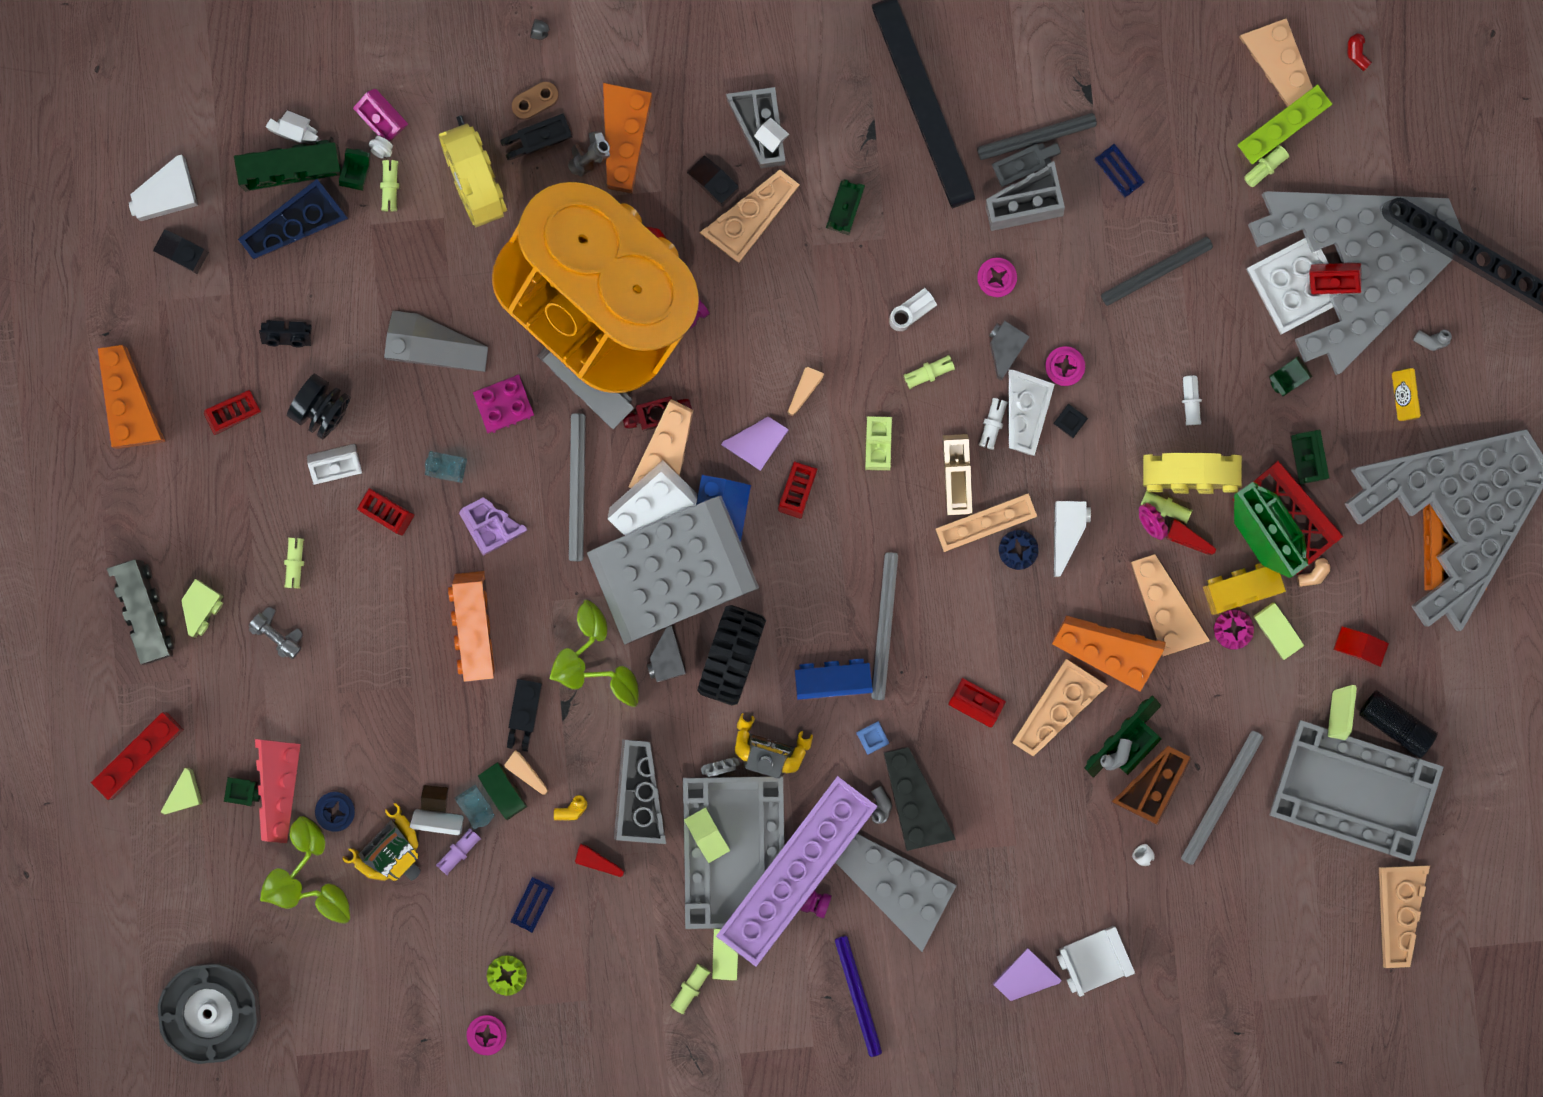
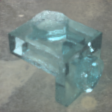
M430 451L425 462V475L462 483L467 459Z
M476 784L455 797L457 804L468 818L473 829L486 826L495 817L491 806Z

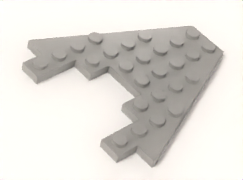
M1267 191L1262 194V197L1270 215L1248 224L1257 247L1303 230L1312 253L1334 244L1342 263H1361V293H1345L1331 298L1340 322L1295 339L1304 363L1327 354L1335 375L1342 373L1453 260L1388 222L1382 215L1383 205L1389 200L1400 197L1404 198L1463 233L1449 198ZM1397 204L1392 205L1394 215H1400V207ZM1415 216L1413 224L1418 229H1420L1422 223L1420 218ZM1436 229L1434 236L1438 241H1441L1443 234L1439 229ZM1457 241L1455 249L1460 253L1464 246L1461 242Z
M1519 430L1351 469L1363 490L1344 504L1357 524L1364 523L1395 498H1398L1409 516H1414L1430 503L1454 540L1452 545L1436 556L1449 578L1411 606L1425 627H1429L1443 615H1446L1456 631H1461L1464 628L1543 489V454L1528 430Z

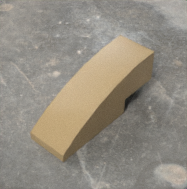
M968 434L943 435L947 515L972 514Z

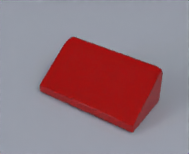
M1361 263L1311 265L1309 271L1311 294L1361 293Z
M962 678L948 705L992 728L1006 701Z

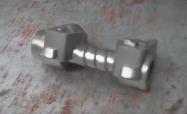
M601 131L589 133L590 146L587 153H584L578 144L572 147L573 159L569 161L568 167L573 174L582 177L593 169V160L601 163L610 157V146L604 140Z
M268 607L262 614L258 613L250 622L249 631L257 635L264 633L278 645L276 650L280 657L286 656L293 659L301 650V647L298 645V642L303 637L301 631L296 629L283 637L270 626L276 612L274 609Z

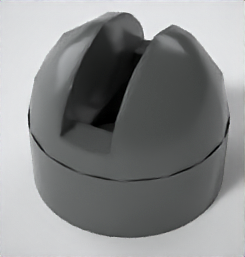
M534 19L530 38L536 40L545 39L548 36L547 32L550 30L548 24L542 20Z

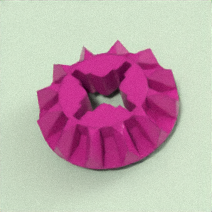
M991 258L981 265L977 280L980 289L988 296L999 298L1008 295L1014 289L1017 282V273L1014 266L1008 260ZM991 269L997 274L1006 271V274L1001 278L1003 287L997 282L988 284L993 277Z
M1063 346L1056 348L1049 354L1045 363L1046 374L1052 382L1060 386H1070L1077 383L1085 372L1083 356L1072 347ZM1066 356H1068V364L1076 367V369L1067 370L1065 376L1062 377V369L1054 365L1063 363Z
M1149 503L1141 505L1139 507V519L1145 530L1152 537L1159 540L1168 536V527L1165 524V520L1161 517V513Z
M1240 610L1225 611L1215 622V637L1225 648H1243L1248 645L1253 637L1254 625L1250 616ZM1232 619L1236 626L1244 627V629L1237 632V640H1235L1233 633H1224V630L1231 627Z
M491 1015L477 1017L470 1023L467 1029V1042L471 1049L480 1055H493L502 1049L507 1039L505 1026L500 1019ZM487 1025H489L490 1033L497 1037L490 1038L486 1046H484V1037L476 1034V1032H484Z

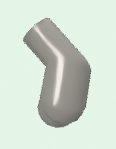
M1418 330L1413 341L1431 351H1436L1448 346L1452 335L1448 330H1441L1439 333L1431 336Z

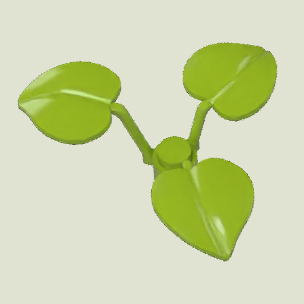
M583 600L582 605L578 609L577 622L583 634L589 637V641L576 652L569 648L561 650L554 661L550 679L560 682L570 689L577 690L583 686L585 677L610 676L612 678L610 687L615 696L628 706L636 707L639 698L638 683L634 674L627 667L619 666L615 669V673L613 671L584 673L585 663L578 656L592 645L595 639L599 642L605 640L607 636V623L603 613L595 604L589 600Z
M299 816L290 827V839L293 845L299 851L306 852V855L291 875L280 868L272 870L264 881L260 901L290 909L295 907L302 898L317 896L315 906L323 916L338 923H348L350 920L349 904L346 895L339 887L333 884H325L321 887V891L315 890L301 893L302 885L300 881L294 879L311 857V853L319 856L325 849V838L321 829L312 820Z

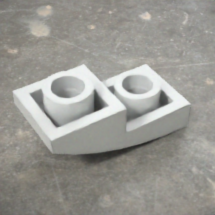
M273 119L269 120L266 125L269 131L285 139L297 142L278 134L281 119L277 122ZM308 125L302 143L316 144V142L321 141L316 135L318 131Z

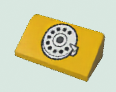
M1410 368L1393 372L1392 380L1398 421L1420 418L1415 369Z

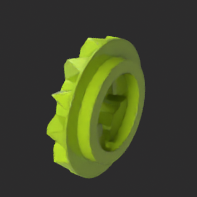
M506 955L496 958L489 965L486 976L492 990L497 994L509 996L516 994L523 988L527 979V972L524 964L519 959ZM500 966L507 972L516 970L511 976L512 986L506 980L497 981L502 976Z

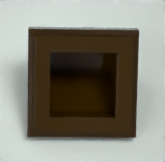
M423 785L421 810L446 812L449 788Z

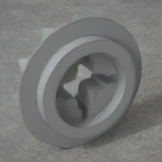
M733 757L706 764L701 768L702 775L707 774V777L730 772L737 770L736 766L740 765L738 758Z

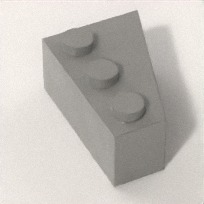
M775 87L726 94V99L760 168L785 165L783 142L772 153L754 137L762 124L770 118L780 125Z
M1054 161L1038 172L1028 175L1027 178L1015 185L1012 184L986 199V211L991 231L1064 216L1065 206Z

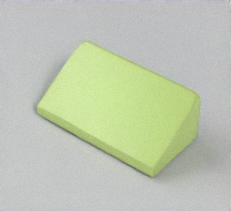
M1350 685L1333 691L1328 737L1346 740L1352 732L1357 691L1356 685Z
M714 929L712 979L737 980L738 953L716 937L721 929Z

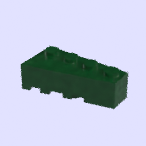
M321 140L316 142V145L311 146L298 144L288 149L275 148L265 152H252L234 156L238 185L245 192L340 176L342 171L338 145L335 142L331 143V140Z

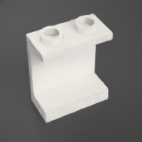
M1115 926L1059 948L1061 954L1057 956L1062 970L1067 968L1070 978L1066 979L1071 992H1077L1079 997L1083 996L1085 992L1120 977H1128L1135 974Z

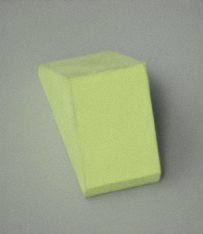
M184 768L161 813L170 814L203 804L192 769Z
M706 807L684 819L708 863L730 851Z

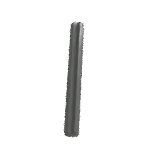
M1091 113L982 145L977 148V153L980 160H985L1093 128L1097 125L1096 117Z
M1204 237L1102 293L1101 298L1104 304L1109 306L1213 248L1211 240L1208 237Z

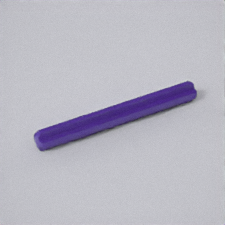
M841 936L835 939V944L870 1057H875L882 1054V1050L848 937Z

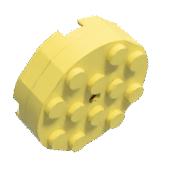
M466 123L440 133L439 139L448 167L450 166L457 191L475 228L504 217L503 212H506L507 208L503 200V193L499 184H496L494 180L495 176L490 166L491 162L487 151L482 148L483 144L478 132H475L473 126L470 127Z
M1162 453V456H1153V454L1143 455V486L1147 487L1148 492H1163V489H1172L1174 494H1189V489H1197L1199 494H1214V489H1223L1224 493H1237L1238 488L1242 487V456H1221V454Z

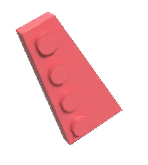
M255 739V748L259 750V760H256L257 771H260L261 785H258V795H261L262 807L259 808L262 841L287 843L301 744Z

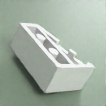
M661 461L610 506L608 520L624 535H628L695 506L698 494L664 461Z

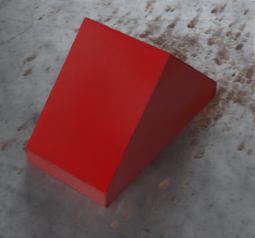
M1341 626L1333 650L1381 667L1389 643L1370 634Z

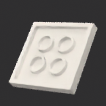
M1306 238L1246 269L1280 335L1333 308L1331 298L1340 295L1311 294L1309 275L1311 265L1329 263L1321 249L1313 253L1311 252Z

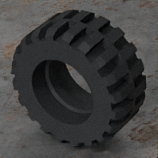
M734 605L725 607L697 689L700 695L731 706L738 704L766 623L763 615Z

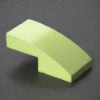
M867 416L865 470H890L892 417Z
M1274 602L1253 616L1283 660L1304 646Z

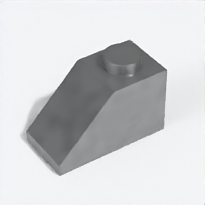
M1006 321L1002 325L997 323L989 335L993 338L990 342L997 378L1000 380L1003 379L1030 337Z
M672 626L666 627L650 657L651 663L647 664L651 679L656 678L657 682L686 674Z

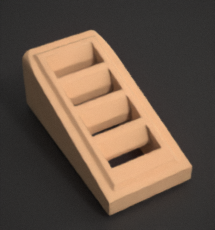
M805 367L789 407L788 415L793 416L798 412L821 382L824 373Z
M515 750L505 763V768L542 795H546L549 791L547 786L521 753Z

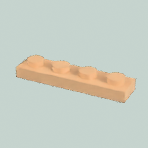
M1028 493L935 530L942 549L946 552L1036 518L1037 514Z

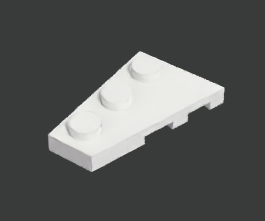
M1009 370V448L1035 456L1055 384L1015 370Z

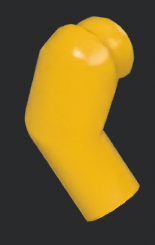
M577 795L567 808H554V820H577L587 808L588 804L585 797Z

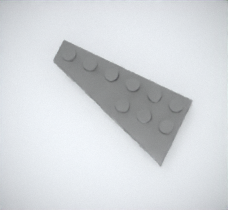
M857 834L836 861V864L923 952L957 885Z

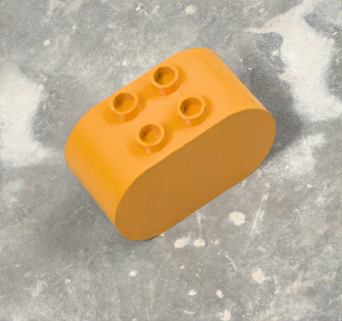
M559 183L549 186L536 194L523 211L519 224L510 240L498 254L492 271L493 290L501 306L579 379L590 387L603 392H628L650 382L659 373L694 322L698 310L699 296L695 279L687 265L679 258L676 247L669 240L663 237L657 238L642 224L639 213L632 206L625 203L620 204L606 191L584 183Z

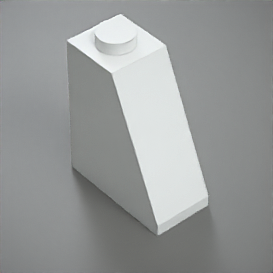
M178 155L130 194L132 201L129 202L132 216H136L140 221L198 206L185 157Z

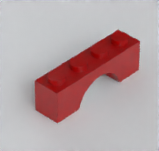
M162 712L90 783L107 800H113L131 783L135 775L153 757L165 749L184 729L167 712Z

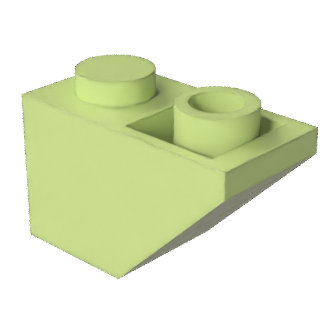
M197 579L194 580L181 600L188 635L194 638L198 634L202 636L209 627L208 619L212 614L216 615L223 605L221 600L224 597Z

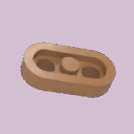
M550 82L539 83L514 98L512 102L513 113L522 120H528L557 103L559 98L558 90ZM542 91H550V96L543 98L541 96ZM522 102L529 104L526 110H521L519 106Z

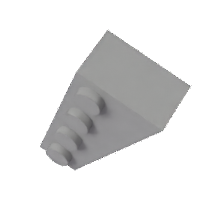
M546 347L537 355L612 429L634 409L630 404L632 399L625 392L609 393L590 387Z
M622 739L614 839L666 844L650 742Z

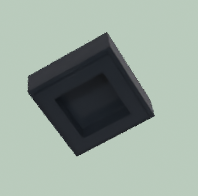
M1067 404L1053 424L1073 439L1088 418L1070 404Z

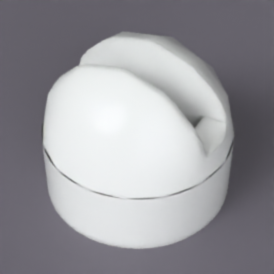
M1142 844L1134 850L1132 857L1139 865L1149 866L1150 861H1154L1155 854L1147 844Z

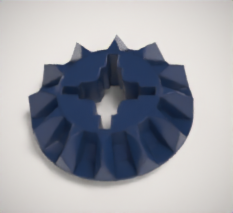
M1014 530L1002 538L999 544V556L1002 562L1009 568L1022 570L1035 562L1038 556V543L1030 533L1024 530ZM1015 539H1017L1020 546H1029L1028 549L1022 552V560H1020L1017 553H1008V551L1015 548Z
M330 792L323 795L315 807L317 822L322 828L331 832L346 829L350 826L355 816V807L351 798L341 792ZM339 801V810L345 816H336L333 822H331L332 813L328 812L329 810H325V807L334 808Z

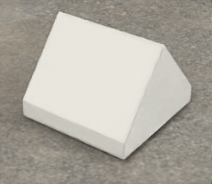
M286 111L280 120L278 134L302 143L310 119Z
M770 118L762 124L754 137L773 153L788 137L789 133Z

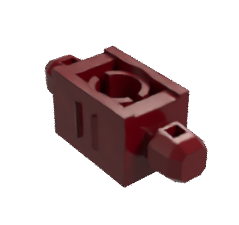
M672 396L637 405L636 410L638 414L630 413L623 419L625 428H637L638 424H641L642 431L657 428L660 420H653L651 417H648L652 423L647 424L644 409H648L647 415H650L651 410L655 407H660L665 411L666 408L662 404L667 403L668 405ZM689 399L677 400L678 403L692 409Z

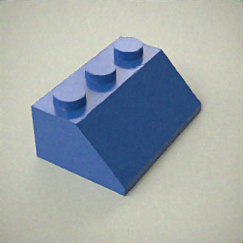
M702 475L696 505L717 496H722L741 542L751 485Z
M864 659L849 660V665L839 666V661L824 662V667L814 668V663L800 664L799 670H795L797 700L873 693L870 664L864 663Z

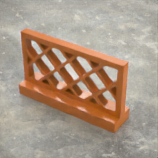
M1429 503L1423 508L1424 590H1433L1444 581L1446 571L1436 556L1443 552V549L1448 544L1452 545L1454 543L1452 537H1449L1443 531V523Z

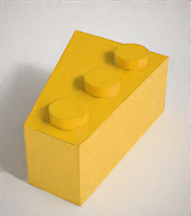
M1259 563L1255 565L1256 570L1246 572V569L1243 568L1231 572V578L1223 580L1221 575L1207 580L1209 585L1203 586L1211 614L1222 613L1286 592L1280 573Z

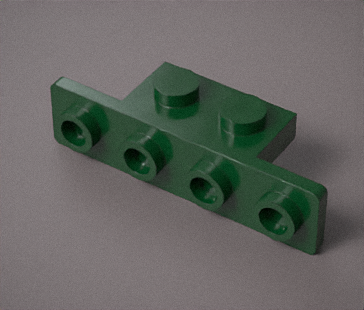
M1151 696L1149 699L1142 701L1137 712L1132 717L1124 720L1120 730L1115 735L1107 738L1104 742V747L1098 753L1090 756L1084 769L1093 778L1104 768L1100 763L1102 756L1116 753L1120 739L1132 741L1126 764L1119 767L1127 775L1162 740L1158 734L1145 724L1161 707L1158 700Z

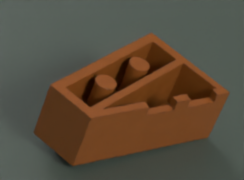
M1167 746L1111 802L1158 826L1191 761V757Z

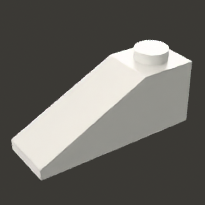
M1055 502L1054 577L1061 576L1086 528V522L1091 521V507H1086V502Z

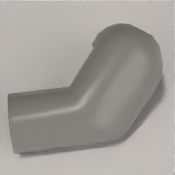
M1120 739L1117 752L1111 755H1103L1100 760L1101 766L1111 771L1126 764L1132 741Z
M879 786L871 791L877 802V808L871 815L872 821L876 824L885 823L892 809L890 799L882 786Z

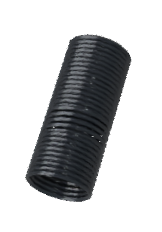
M1378 690L1372 693L1359 712L1361 718L1363 717V719L1367 720L1379 731L1394 741L1396 740L1398 744H1401L1402 747L1406 748V750L1408 749L1418 758H1422L1427 753L1438 736V732L1419 721L1417 717L1412 716L1407 710L1405 711V709Z

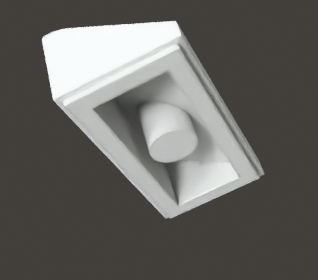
M355 444L307 456V463L314 485L362 473Z
M416 809L413 813L410 828L460 835L462 834L464 817L457 814Z

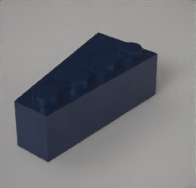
M316 179L238 240L255 260L348 220V218L319 180Z

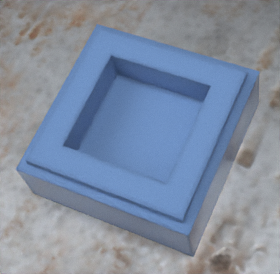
M879 721L856 732L867 755L890 744Z

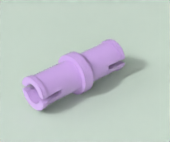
M469 828L455 845L452 844L450 846V851L436 866L448 875L461 859L465 860L467 858L466 854L481 838Z

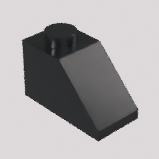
M705 155L687 172L721 208L739 191V186Z
M164 229L153 250L195 274H198L209 253L198 245Z

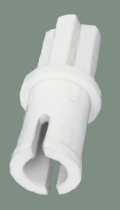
M1194 375L1183 377L1184 400H1182V403H1185L1186 425H1200L1199 402H1202V399H1199L1198 377Z

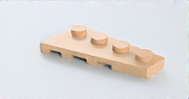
M1287 18L1239 36L1252 53L1251 55L1255 61L1259 63L1270 83L1277 89L1279 96L1287 107L1313 88Z
M779 170L748 196L736 203L734 207L717 218L716 221L704 228L700 234L739 264L800 184L782 170Z
M672 399L669 401L630 482L629 488L637 484L661 461H664L680 476L693 415L692 409Z
M1154 554L1131 562L1156 641L1166 642L1161 656L1163 657L1209 642L1210 640L1157 556Z
M1065 659L1012 743L1031 756H1034L1108 686Z
M1428 865L1379 867L1383 968L1410 967L1416 940L1415 932L1417 922L1420 920L1422 897H1424L1426 889V876L1429 874L1430 869Z

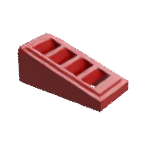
M248 390L205 409L204 416L213 434L216 435L259 414L261 411L251 391ZM243 399L246 400L250 408L248 412H246L241 402ZM235 403L241 413L239 416L236 415L232 407ZM227 408L232 419L227 420L223 409ZM218 413L222 424L218 425L213 414Z
M794 461L779 504L778 511L780 513L802 519L818 470L817 468ZM796 472L810 476L809 480L795 476ZM796 482L805 485L806 489L792 485V483ZM791 491L803 495V498L801 499L789 495V492ZM788 501V502H791V503H794V504H797V505H800V506L797 507V506L788 504V503H786V502Z
M370 488L357 508L358 511L401 536L404 535L414 518L413 513ZM374 498H377L378 500L370 512L368 508ZM383 503H385L386 506L384 507L380 516H377V513L379 512L381 506L383 505ZM392 508L395 509L389 521L387 522L386 518L388 517L390 511L392 510Z
M1176 519L1171 521L1168 536L1165 537L1167 540L1210 556L1215 554L1216 548L1180 521Z
M580 844L575 859L576 864L618 877L624 876L625 871L621 867L585 844Z

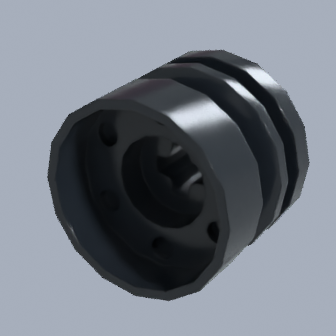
M314 373L299 390L286 416L299 425H303L309 418L312 419L308 431L313 433L320 426L317 436L323 440L343 419L351 397L344 393L338 399L341 390L337 387L327 395L329 382Z

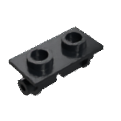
M266 320V322L261 323L259 334L262 344L272 347L291 345L296 348L311 346L310 334L312 333V325L307 324V322L289 321L288 329H284V321Z

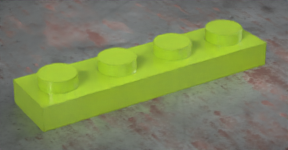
M1316 85L1240 142L1238 147L1253 165L1333 104L1319 85Z

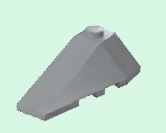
M392 311L384 354L386 360L481 372L486 371L487 346L417 313Z

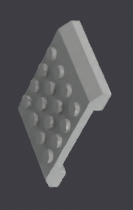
M722 496L704 501L587 552L624 645L759 589Z
M1299 720L1269 816L1414 862L1444 767L1349 736L1346 740L1328 737V729Z
M783 776L781 778H683L684 819L706 807L730 849L728 853L708 863L684 821L685 929L723 928L783 849Z

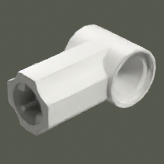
M924 288L902 305L894 308L889 317V324L896 331H904L935 308L937 304L932 295ZM897 313L905 314L907 323L898 324L895 322L894 315Z

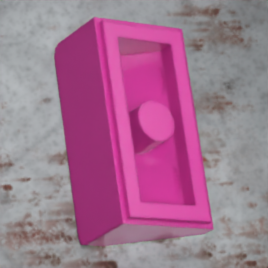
M377 89L368 91L353 107L378 136L385 138L389 142L408 125Z

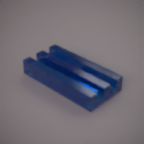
M1115 144L1111 145L1094 159L1124 198L1145 183ZM1113 152L1137 182L1136 184L1132 183L1110 153ZM1106 157L1129 187L1127 191L1102 159Z
M532 877L510 922L533 933L555 887ZM534 884H537L539 887L522 921H520L518 917ZM543 888L548 891L530 926L526 923Z

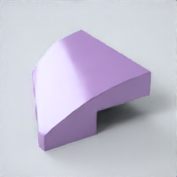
M766 417L723 441L721 445L761 471L789 429L770 417Z
M484 497L463 507L459 512L483 556L527 531L524 525H519L510 519L507 513L496 509Z
M1027 948L992 984L1010 1001L1057 985L1062 980Z

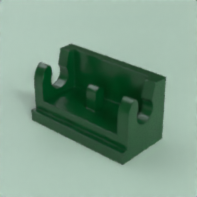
M846 179L840 182L826 225L827 229L850 235L865 185L860 183L853 184Z
M1321 430L1291 435L1299 485L1329 479Z

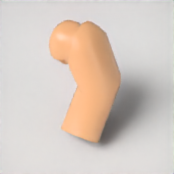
M1319 558L1315 561V568L1311 573L1297 575L1298 586L1321 584L1330 572L1328 560Z

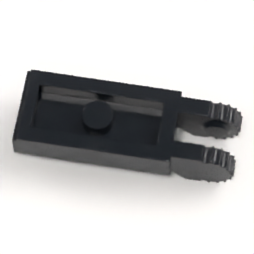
M563 113L518 130V133L503 138L500 142L502 146H508L521 139L523 147L506 154L507 160H513L524 154L529 155L573 138Z
M517 679L508 727L510 731L507 748L512 749L515 745L517 729L525 731L522 751L528 752L531 733L534 732L542 683Z

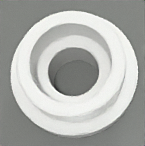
M376 136L375 139L369 142L370 151L379 158L391 156L393 145L385 138Z

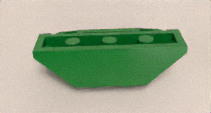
M1251 482L1234 494V524L1263 566L1288 578L1293 577L1308 566L1305 536L1277 494L1258 486L1255 482Z

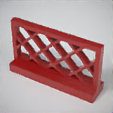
M1277 460L1253 482L1261 487L1262 480L1270 474L1277 482L1276 492L1273 493L1277 494V496H1289L1293 500L1292 511H1288L1289 514H1292L1293 520L1295 514L1306 515L1309 519V529L1300 530L1302 533H1308L1306 559H1308V565H1310L1333 544L1343 538V534L1280 461ZM1279 485L1286 493L1279 492ZM1295 504L1302 512L1295 511ZM1312 524L1318 529V531L1311 530ZM1311 533L1322 534L1328 542L1321 548H1310ZM1309 551H1317L1309 558Z

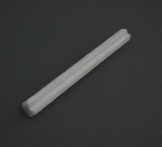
M581 413L571 415L570 561H583L586 416Z
M893 552L885 553L872 685L873 693L871 696L874 700H884L886 692L898 554Z
M1251 731L1184 851L1181 857L1184 862L1193 865L1261 744L1263 735Z

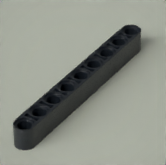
M882 0L872 4L876 21L951 208L953 209L976 200L898 1Z
M1395 198L1383 205L1382 215L1388 222L1543 313V302L1540 300V293L1543 291V280L1404 198ZM1393 204H1397L1400 207L1399 216L1393 214ZM1415 216L1421 220L1422 225L1420 229L1416 228L1413 224ZM1436 229H1439L1443 234L1441 241H1438L1434 236ZM1457 241L1461 242L1464 246L1462 254L1458 253L1455 249ZM1478 254H1481L1485 259L1483 266L1477 263L1476 258ZM1500 266L1506 271L1504 279L1498 275V268ZM1520 279H1523L1527 284L1525 291H1522L1519 287Z

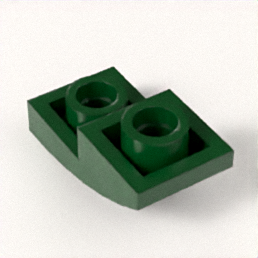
M499 762L478 775L488 795L506 820H509L527 807L517 786L512 784L505 769Z

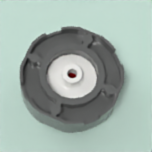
M221 962L196 964L182 970L171 979L159 998L158 1017L162 1038L168 1047H171L183 1059L192 1063L224 1062L233 1058L251 1043L260 1025L259 995L255 986L239 969ZM207 1009L211 1010V1017L207 1015Z

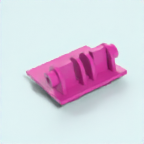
M519 375L473 392L487 433H496V430L506 426L509 428V425L513 423L516 425V422L527 418L529 420L531 416H534Z

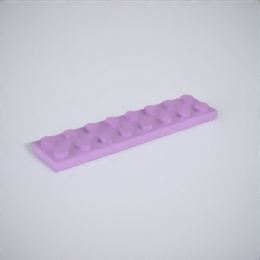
M837 776L716 937L757 967L876 810L877 806Z

